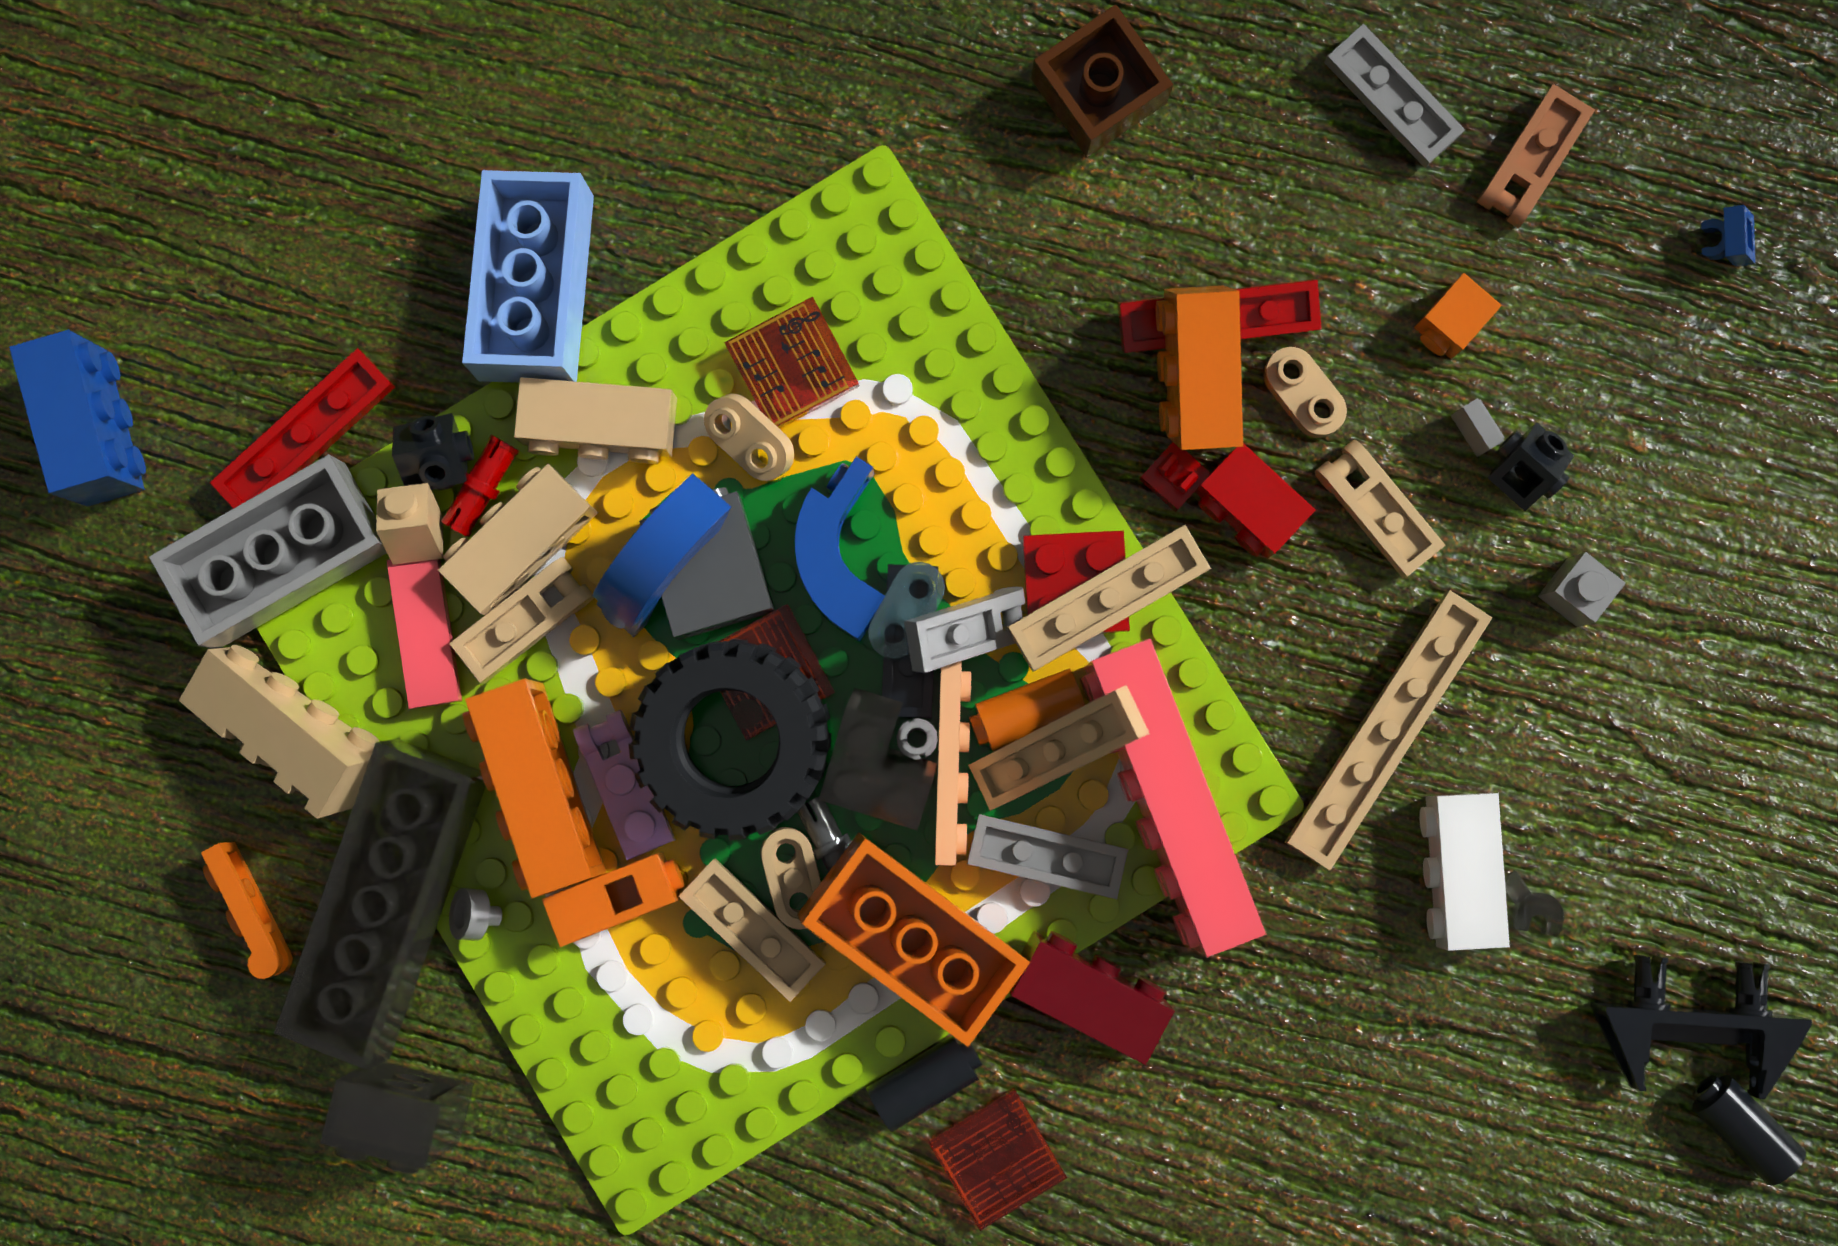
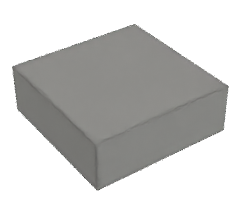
M1475 399L1451 415L1476 457L1505 441L1503 439L1505 437L1481 399Z

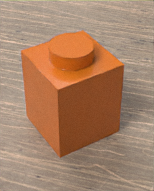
M1463 273L1451 284L1414 328L1422 334L1420 340L1430 351L1439 356L1445 354L1452 359L1470 343L1502 305Z

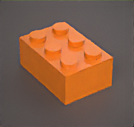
M1224 285L1164 289V301H1156L1157 330L1163 331L1166 342V351H1158L1157 356L1158 378L1160 382L1165 381V386L1167 387V401H1160L1159 403L1161 431H1166L1167 437L1181 450L1243 447L1239 291Z

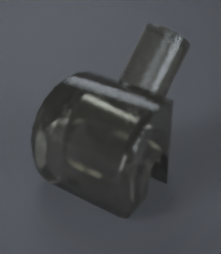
M1516 870L1505 875V890L1514 902L1512 911L1513 928L1528 931L1532 917L1538 915L1541 921L1540 933L1558 937L1564 922V911L1559 901L1549 894L1530 891Z

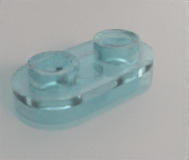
M914 562L903 567L896 575L869 626L871 645L881 656L888 659H901L908 656L910 653L904 621L937 611L944 596L945 585L942 575L935 567L924 562ZM917 580L924 581L929 586L928 594L921 599L914 598L909 592L910 585ZM890 625H899L904 629V638L899 643H890L886 640L885 631Z

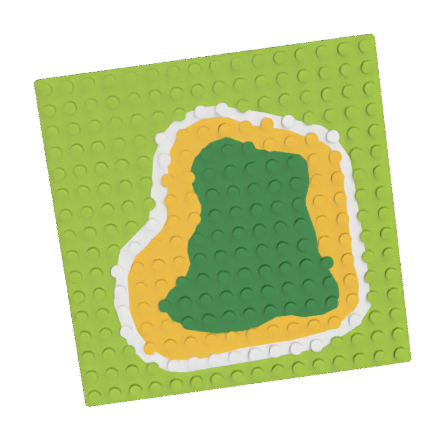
M880 145L582 327L577 382L672 389L677 397L672 457L659 456L658 463L646 464L629 461L627 453L609 452L608 459L606 460L579 457L577 449L559 448L557 456L529 453L528 446L523 445L514 438L519 383L491 382L437 415L442 416L452 413L459 432L465 430L468 432L473 446L474 460L467 461V473L471 472L491 434L519 450L518 455L514 457L496 488L500 491L496 500H489L472 529L470 537L464 536L451 529V526L443 524V556L458 540L464 537L468 540L471 539L483 527L480 524V520L489 509L499 502L506 505L519 492L516 486L524 475L535 467H539L542 470L549 464L598 513L534 576L555 560L564 557L573 568V571L570 573L580 586L585 584L593 594L608 567L640 528L639 520L648 518L650 516L649 510L659 506L693 473L710 489L726 487L728 494L737 491L742 498L775 612L679 641L673 637L662 596L647 625L635 637L631 636L625 629L613 626L604 617L602 609L596 605L598 600L594 598L583 609L567 618L485 684L477 680L455 652L462 701L418 709L408 708L386 561L390 559L388 554L379 557L257 627L284 675L299 685L297 691L310 700H320L335 708L339 712L338 719L351 728L358 727L372 733L380 741L378 746L392 755L363 806L617 1230L623 1235H630L950 1033L808 928L790 929L816 952L826 964L790 1002L682 899L560 947L542 899L578 884L532 899L528 889L524 891L520 889L512 867V861L518 859L512 839L504 840L496 820V812L502 810L496 790L488 791L480 772L479 763L485 761L480 742H472L464 724L463 713L469 711L466 698L524 678L544 684L607 873L654 854L664 852L666 860L674 858L680 869L685 887L678 889L679 894H681L704 868L716 858L777 916L760 856L762 842L773 830L762 835L758 832L752 833L746 839L730 841L728 835H718L715 839L700 837V830L689 826L684 831L672 824L675 816L664 809L676 840L626 860L588 764L577 744L573 730L587 723L593 727L607 721L606 715L620 709L630 726L632 713L638 711L641 704L638 697L645 685L650 684L655 679V673L666 663L679 657L680 654L703 644L714 641L723 642L780 611L814 676H826L825 682L820 684L826 697L820 699L822 704L827 705L830 716L827 725L828 733H832L831 749L827 754L826 762L828 764L823 777L805 803H809V801L823 794L824 800L842 835L848 833L851 841H853L858 833L862 834L1020 954L1033 931L1045 937H1048L1050 931H1054L1078 945L1075 950L1078 954L1167 898L1163 895L1154 872V868L1161 866L1156 850L1151 851L1150 848H1145L1135 821L1143 818L1137 801H1127L1120 786L1117 773L1124 771L1117 752L1107 754L990 811L969 764L995 751H992L989 742L979 746L971 723L969 753L959 752V773H968V803H958L957 824H967L966 855L956 854V866L935 865L941 668L934 670L932 719L919 718L927 720L935 728L938 738L936 748L927 757L924 754L920 756L921 759L908 758L898 747L897 734L905 722L909 721L910 723L914 721L913 719L917 718L881 716L886 603L861 641L858 642L833 625L821 613L808 594L800 577L795 554V532L803 502L811 487L829 498L832 491L827 488V485L833 474L842 463L850 466L856 456L874 468L875 475L843 523L839 539L840 554L847 568L857 578L885 596L887 594L888 564L938 566L936 611L993 594L998 589L1023 587L1025 604L1021 605V610L1024 618L1027 616L1023 536L1124 530L1125 558L1143 549L893 152L885 145ZM804 303L810 314L816 311L820 313L819 318L814 323L849 388L776 425L790 439L794 448V461L790 469L783 475L770 481H761L748 474L710 438L705 429L704 414L712 401L727 394H739L747 398L769 419L729 341ZM804 306L799 308L803 318H806L808 314ZM797 310L792 312L795 318H801ZM791 314L785 316L788 322L792 319ZM784 317L778 319L781 325L786 326L785 333L790 332ZM776 320L759 329L802 409L819 399L807 377H802L805 373L796 360L797 358L793 350L789 349V354H787L782 349L781 342L788 345V347L790 345L785 335L780 333V326ZM806 322L836 380L839 379L841 376L813 323ZM803 323L801 331L812 351L818 350ZM757 331L753 332L752 334L772 372L777 370L774 376L779 385L784 387L785 390L783 392L794 412L798 411L799 409ZM800 332L795 334L799 342L804 340ZM792 333L786 334L792 346L797 344ZM750 334L747 335L746 339L757 360H762L763 357ZM744 338L740 339L739 342L751 365L756 363ZM737 341L732 343L742 364L747 362ZM806 342L801 343L800 345L804 353H810ZM799 345L793 347L799 358L804 356ZM810 354L807 358L812 368L816 369L818 365L813 355ZM820 354L816 359L820 366L825 367L826 372L824 374L829 383H831L834 379ZM805 357L800 359L806 372L812 371ZM765 361L760 362L759 364L765 375L770 374ZM758 364L754 365L753 368L756 374H759L761 378L764 377ZM751 367L745 369L760 396L764 392L759 382L754 379L755 375ZM816 370L815 373L821 383L825 378L819 370ZM813 372L808 374L820 399L823 398L825 394ZM768 376L767 379L772 388L777 387L773 376ZM765 378L760 380L766 392L771 390ZM843 379L837 381L841 388L845 386ZM836 383L831 384L833 391L839 389ZM829 386L823 387L827 395L832 393ZM775 389L774 392L786 415L792 414L782 393ZM773 392L767 393L780 419L784 418L785 415ZM765 395L760 396L773 423L779 421ZM723 415V425L731 430V420L726 415ZM392 443L349 469L376 519L377 489L404 486L392 457ZM759 449V459L763 463L768 464V455L764 450ZM464 483L456 484L454 487L446 490H431L443 517ZM444 558L441 559V564L443 566L447 562ZM444 577L454 640L485 615L480 614ZM555 586L542 594L552 607L564 598ZM1172 593L1165 595L1129 616V632L1100 633L1032 672L1016 643L962 661L961 671H971L970 702H961L960 722H970L969 717L977 714L976 703L1068 668L1071 669L1084 703L1087 705L1089 702L1080 678L1087 675L1084 666L1092 660L1151 639L1234 853L1237 854L1299 815L1304 809V803ZM780 615L775 617L778 624L783 622ZM773 618L768 620L771 628L776 625ZM766 622L761 624L766 633L770 629ZM785 624L779 625L808 679L813 678ZM757 626L755 630L762 643L770 646L760 626ZM775 627L772 630L777 639L783 641L782 648L787 656L791 651L778 627ZM753 629L735 638L748 640V643L760 645ZM772 634V636L768 637V639L770 640L772 646L776 648L778 647L776 644L777 641ZM780 648L776 649V653L785 657ZM728 690L736 704L734 707L727 692L720 691L703 698L691 711L685 726L686 748L694 765L709 779L727 786L745 785L762 777L772 766L779 747L777 724H774L751 737L747 729L752 733L756 731L755 727L757 729L763 727L761 721L764 726L769 724L757 699L751 700L754 697L750 694H747L750 698L747 699L745 693L740 692L739 696L742 699L740 701L738 696L734 695L733 690ZM819 690V691L817 692V694H818V696H821L822 693H821V691ZM761 702L770 721L773 722L775 720L774 717L772 716L768 708ZM631 730V732H632V734H633V736H634V738H635V731H634V730ZM914 730L908 735V744L913 748H921L926 744L927 736L920 730ZM615 739L600 745L604 759L621 753ZM795 813L788 820L785 819L775 827V829L791 827L799 830L809 840L812 850L816 849L798 813ZM978 814L1128 849L1117 899L967 864ZM789 843L780 845L776 851V856L780 861H789L795 854L794 846ZM815 858L822 882L828 871L822 859L816 860ZM460 888L484 890L488 895L490 906L501 907L502 920L500 925L497 927L488 926L485 935L478 941L457 940L451 933L449 925L450 906L455 893ZM802 892L795 893L791 896L789 905L794 910H801L808 901V897ZM1009 992L1004 999L1011 996Z

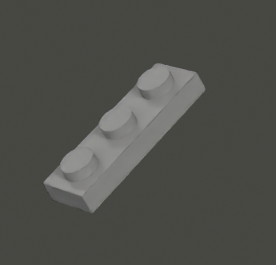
M1364 23L1327 56L1324 63L1424 168L1465 131L1455 118Z
M978 814L967 864L1117 899L1128 849Z

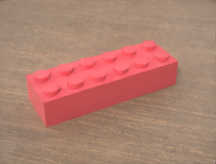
M1151 639L1092 660L1084 666L1087 675L1080 678L1088 702L1091 703L1127 685L1150 733L1111 753L1117 752L1123 765L1124 771L1118 772L1117 777L1127 801H1137L1143 818L1135 821L1142 842L1146 849L1156 850L1161 866L1154 868L1161 891L1165 897L1169 896L1170 900L1175 899L1180 914L1173 916V921L1183 945H1188L1189 949L1194 948V950L1202 955L1210 957L1266 935Z

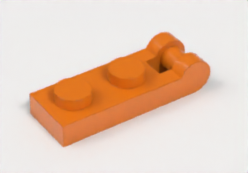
M218 843L201 852L206 862V865L203 866V873L208 884L215 892H221L229 908L226 911V918L231 929L238 937H244L251 951L247 964L249 972L258 979H266L288 971L293 961L292 953L236 843Z

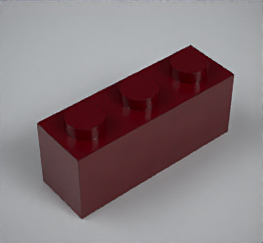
M1033 931L1021 953L1030 964L1009 991L1010 995L1146 1065L1175 1012L1164 999L1166 991L1142 977H1139L1136 984L1119 975L1122 970L1120 966L1098 954L1094 955L1092 961L1077 954L1075 950L1078 945L1054 931H1050L1048 937Z

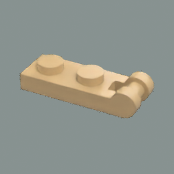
M1352 440L1342 448L1343 455L1333 463L1326 461L1315 470V474L1321 484L1329 492L1333 493L1402 578L1408 577L1446 545L1365 447L1357 440ZM1354 470L1359 471L1366 479L1356 489L1345 479Z
M564 557L552 562L449 643L480 683L485 684L567 618L583 609L594 599L589 588L585 584L580 586L570 574L573 568ZM555 586L564 598L552 607L542 594Z

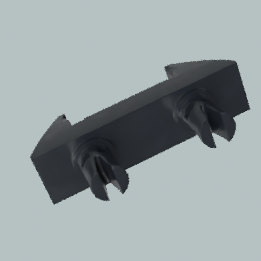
M1634 955L1633 1000H1628V1004L1591 1002L1590 1007L1629 1087L1638 1091H1646L1645 1070L1646 1065L1649 1063L1651 1040L1725 1045L1746 1043V1065L1750 1070L1747 1093L1758 1099H1766L1812 1026V1020L1790 1014H1775L1772 1010L1767 1009L1770 964L1753 962L1752 965L1747 962L1735 961V1006L1729 1007V1011L1671 1007V1004L1665 1003L1668 957L1652 956L1650 965V957Z

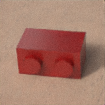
M1244 443L1243 447H1236L1195 491L1202 498L1198 505L1210 518L1218 523H1221L1224 519L1238 532L1235 539L1247 552L1255 557L1261 553L1266 559L1273 556L1316 511Z

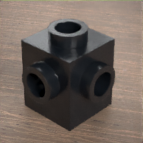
M452 413L437 417L424 416L411 423L393 427L392 457L404 486L428 483L431 490H446L454 487L456 484L467 481V461L474 460L473 446L466 430L459 432Z
M1536 422L1524 435L1515 430L1498 447L1495 453L1501 458L1488 476V479L1521 509L1526 511L1543 495L1550 499L1564 486L1569 479V476L1564 471L1574 455L1568 450L1566 443L1559 435L1552 431H1546Z

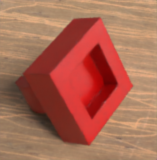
M1172 442L1139 480L1171 509L1177 512L1211 473L1186 450H1181Z

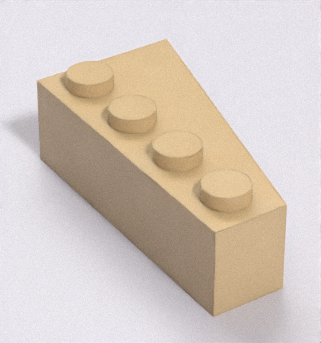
M238 645L208 649L179 701L219 736L227 739L238 738L242 742L239 753L252 764L272 767L277 771L278 774L273 782L286 793L293 794L297 790L309 799L304 808L316 819L363 806L392 757L391 754L378 746L380 743L379 739L364 729L358 727L351 728L338 719L339 712L329 704L320 700H310L297 691L299 685L291 678L281 673H271L258 664V656L250 650Z

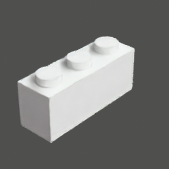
M1477 793L1426 796V807H1421L1420 829L1422 836L1429 838L1430 857L1424 858L1423 861L1425 885L1427 888H1432L1433 908L1427 910L1429 937L1436 939V947L1448 951L1510 947L1499 794Z

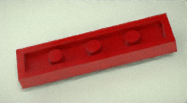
M1316 279L1234 288L1239 291L1240 339L1322 330L1318 280ZM1164 297L1118 302L1122 352L1130 353L1166 348L1165 335L1163 331L1157 330L1156 301H1164Z
M357 348L209 483L234 509L311 465L386 397L395 386L364 352Z

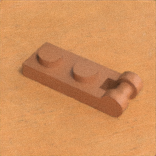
M1553 84L1543 96L1476 203L1488 210L1491 207L1496 208L1507 215L1506 221L1519 228L1534 208L1595 109ZM1510 179L1525 188L1520 198L1504 190Z

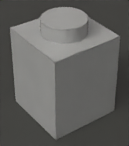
M1583 552L1567 558L1538 597L1573 625L1580 627L1596 623L1626 583L1587 552Z

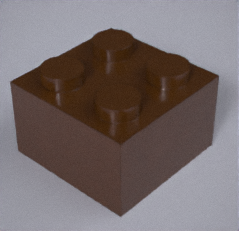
M1116 4L1035 58L1031 74L1032 82L1086 158L1167 104L1173 88L1171 80Z

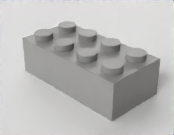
M327 455L154 553L149 558L198 646L215 649L224 647L387 554L376 532L377 519L347 465L337 458Z

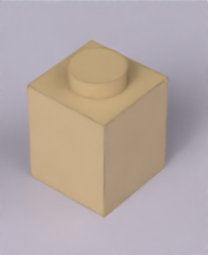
M423 483L377 489L376 532L392 564L443 559V523L441 522L443 515L429 484Z

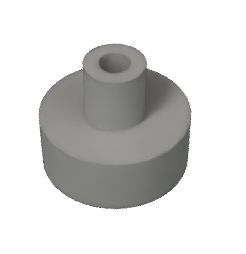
M460 888L455 893L449 913L450 930L455 939L478 941L483 938L488 926L497 927L500 925L502 920L501 907L490 906L488 895L484 890Z

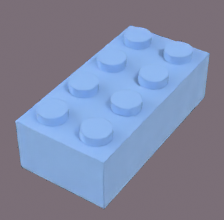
M482 170L462 360L463 365L478 381L519 383L520 377L577 382L594 195L581 173Z

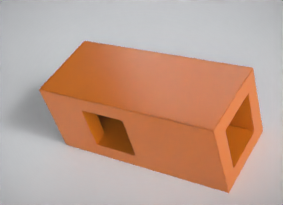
M661 852L545 897L542 901L558 944L562 947L680 900L678 889L685 887L675 859L667 861L664 852Z

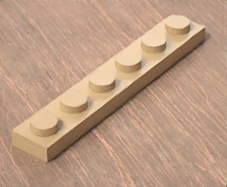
M1451 590L1444 593L1285 840L1286 844L1329 871L1332 869L1490 623L1491 616Z

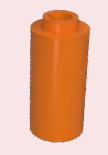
M1068 668L976 703L977 714L969 717L979 746L989 742L992 751H996L1085 706L1076 679L1071 669Z

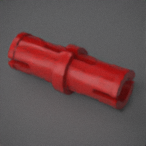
M492 434L488 438L489 441L471 472L466 473L467 481L464 482L447 513L441 519L443 524L451 526V529L467 537H470L472 534L471 531L489 500H496L500 491L496 488L514 457L519 453L518 449Z

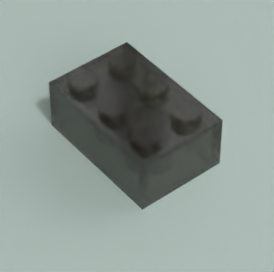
M377 1059L336 1080L320 1144L336 1147L334 1154L345 1159L364 1161L367 1159V1155L388 1160L386 1167L391 1170L410 1174L418 1173L419 1168L426 1169L460 1142L474 1083Z

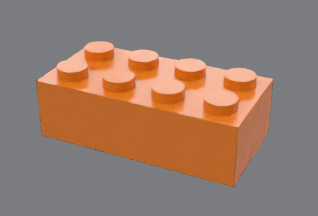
M524 678L466 698L469 711L463 713L464 724L472 742H480L485 761L479 763L480 772L488 791L496 790L502 809L496 812V820L504 840L512 839L518 857L517 860L512 861V867L520 889L522 891L528 889L532 899L606 874L607 872L544 684Z
M860 833L856 835L797 914L801 924L967 1047H969L1030 964L1018 951Z

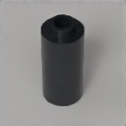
M951 1036L866 1087V1090L887 1128L894 1132L978 1081L979 1077L975 1070L983 1064L972 1044L967 1047L962 1042L959 1043L954 1036Z
M1711 1075L1695 1088L1693 1092L1695 1101L1692 1105V1110L1767 1185L1774 1186L1782 1183L1791 1177L1802 1165L1806 1157V1150L1730 1075H1724L1719 1078L1716 1075Z

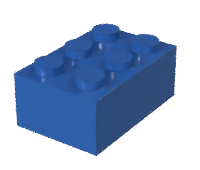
M69 329L10 346L9 349L48 493L85 506H92L145 490L141 475L146 473L145 461L138 447L132 444L128 428L133 426V418L128 404L124 399H120L116 381L120 380V370L113 354Z

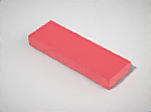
M390 559L386 560L408 708L418 709L462 701L455 650L449 644L453 641L444 577L438 571L442 567L441 559L393 565Z

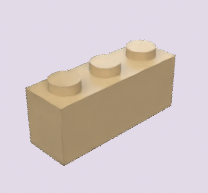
M520 377L514 438L523 445H527L529 453L537 455L557 456L559 448L577 449L578 456L587 459L606 460L608 459L609 452L627 453L628 460L632 462L656 464L658 463L659 456L672 457L677 397L672 389Z
M549 464L542 470L539 467H535L524 475L516 486L519 492L506 505L499 502L489 509L480 520V524L483 527L471 539L468 540L464 537L458 540L443 556L447 562L438 571L482 615L489 613L530 580L598 513Z

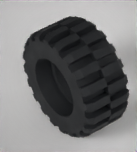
M741 639L723 642L714 641L703 644L680 654L679 657L661 667L655 673V679L650 684L645 685L638 697L641 704L638 711L632 713L629 729L635 731V738L633 742L628 744L630 759H637L640 771L634 775L640 789L648 786L654 795V798L649 801L659 813L664 809L675 816L672 824L684 831L689 826L700 830V837L715 839L718 835H728L730 841L746 839L749 834L756 832L762 835L775 829L779 823L785 819H790L799 811L823 777L828 764L826 759L828 751L831 749L832 733H828L827 721L830 719L827 705L821 703L817 694L820 689L813 678L808 679L800 671L801 665L792 657L785 658L776 653L777 648L764 643L756 645L748 643V640ZM720 691H740L757 698L771 712L778 727L779 747L772 766L762 777L745 785L727 786L709 779L694 765L686 748L685 726L691 711L703 698Z

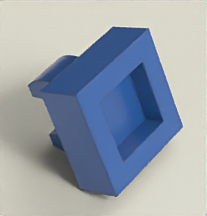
M1745 205L1725 207L1724 221L1708 219L1701 223V229L1705 233H1722V240L1717 246L1702 248V255L1710 260H1719L1726 257L1735 267L1756 264L1754 215Z

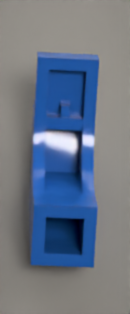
M856 456L850 466L842 463L833 474L827 485V488L832 491L829 498L811 487L803 502L796 524L795 554L800 577L814 604L833 625L860 642L886 603V596L857 578L847 568L840 554L839 539L843 523L875 475L874 468Z
M693 473L658 506L634 533L608 567L592 595L598 600L596 605L602 609L604 617L613 626L625 629L633 637L647 625L660 597L677 574L720 531L731 509L727 502Z

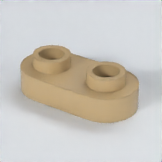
M1297 347L1282 348L1271 356L1264 368V382L1297 427L1304 434L1314 438H1324L1337 431L1346 418L1347 407L1345 400L1306 351ZM1288 363L1296 365L1300 372L1299 378L1289 379L1283 372L1284 365ZM1322 402L1329 407L1330 415L1328 418H1320L1315 414V403Z
M727 394L708 405L704 414V425L708 435L748 474L761 481H770L783 475L790 469L794 461V448L790 439L747 398L739 394ZM723 415H726L731 420V430L723 425ZM759 449L764 450L768 455V464L763 463L759 459Z
M781 827L770 832L763 840L760 849L761 861L778 918L790 928L806 929L807 927L801 924L797 916L800 910L792 909L789 905V900L793 894L798 892L806 894L809 899L820 885L821 880L811 844L806 836L797 829ZM784 843L792 844L795 848L794 857L789 861H780L776 856L778 847Z

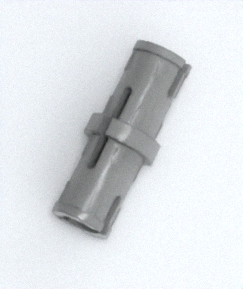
M917 718L913 719L914 721L910 723L909 721L905 722L897 734L899 749L904 755L912 759H921L920 756L924 754L926 757L931 755L938 741L937 732L933 725L927 720ZM914 730H920L927 736V742L921 748H913L908 744V735Z

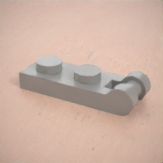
M1023 587L998 589L993 594L905 620L904 624L912 671L926 673L1015 644L1007 628L1023 618L1021 605L1025 604Z

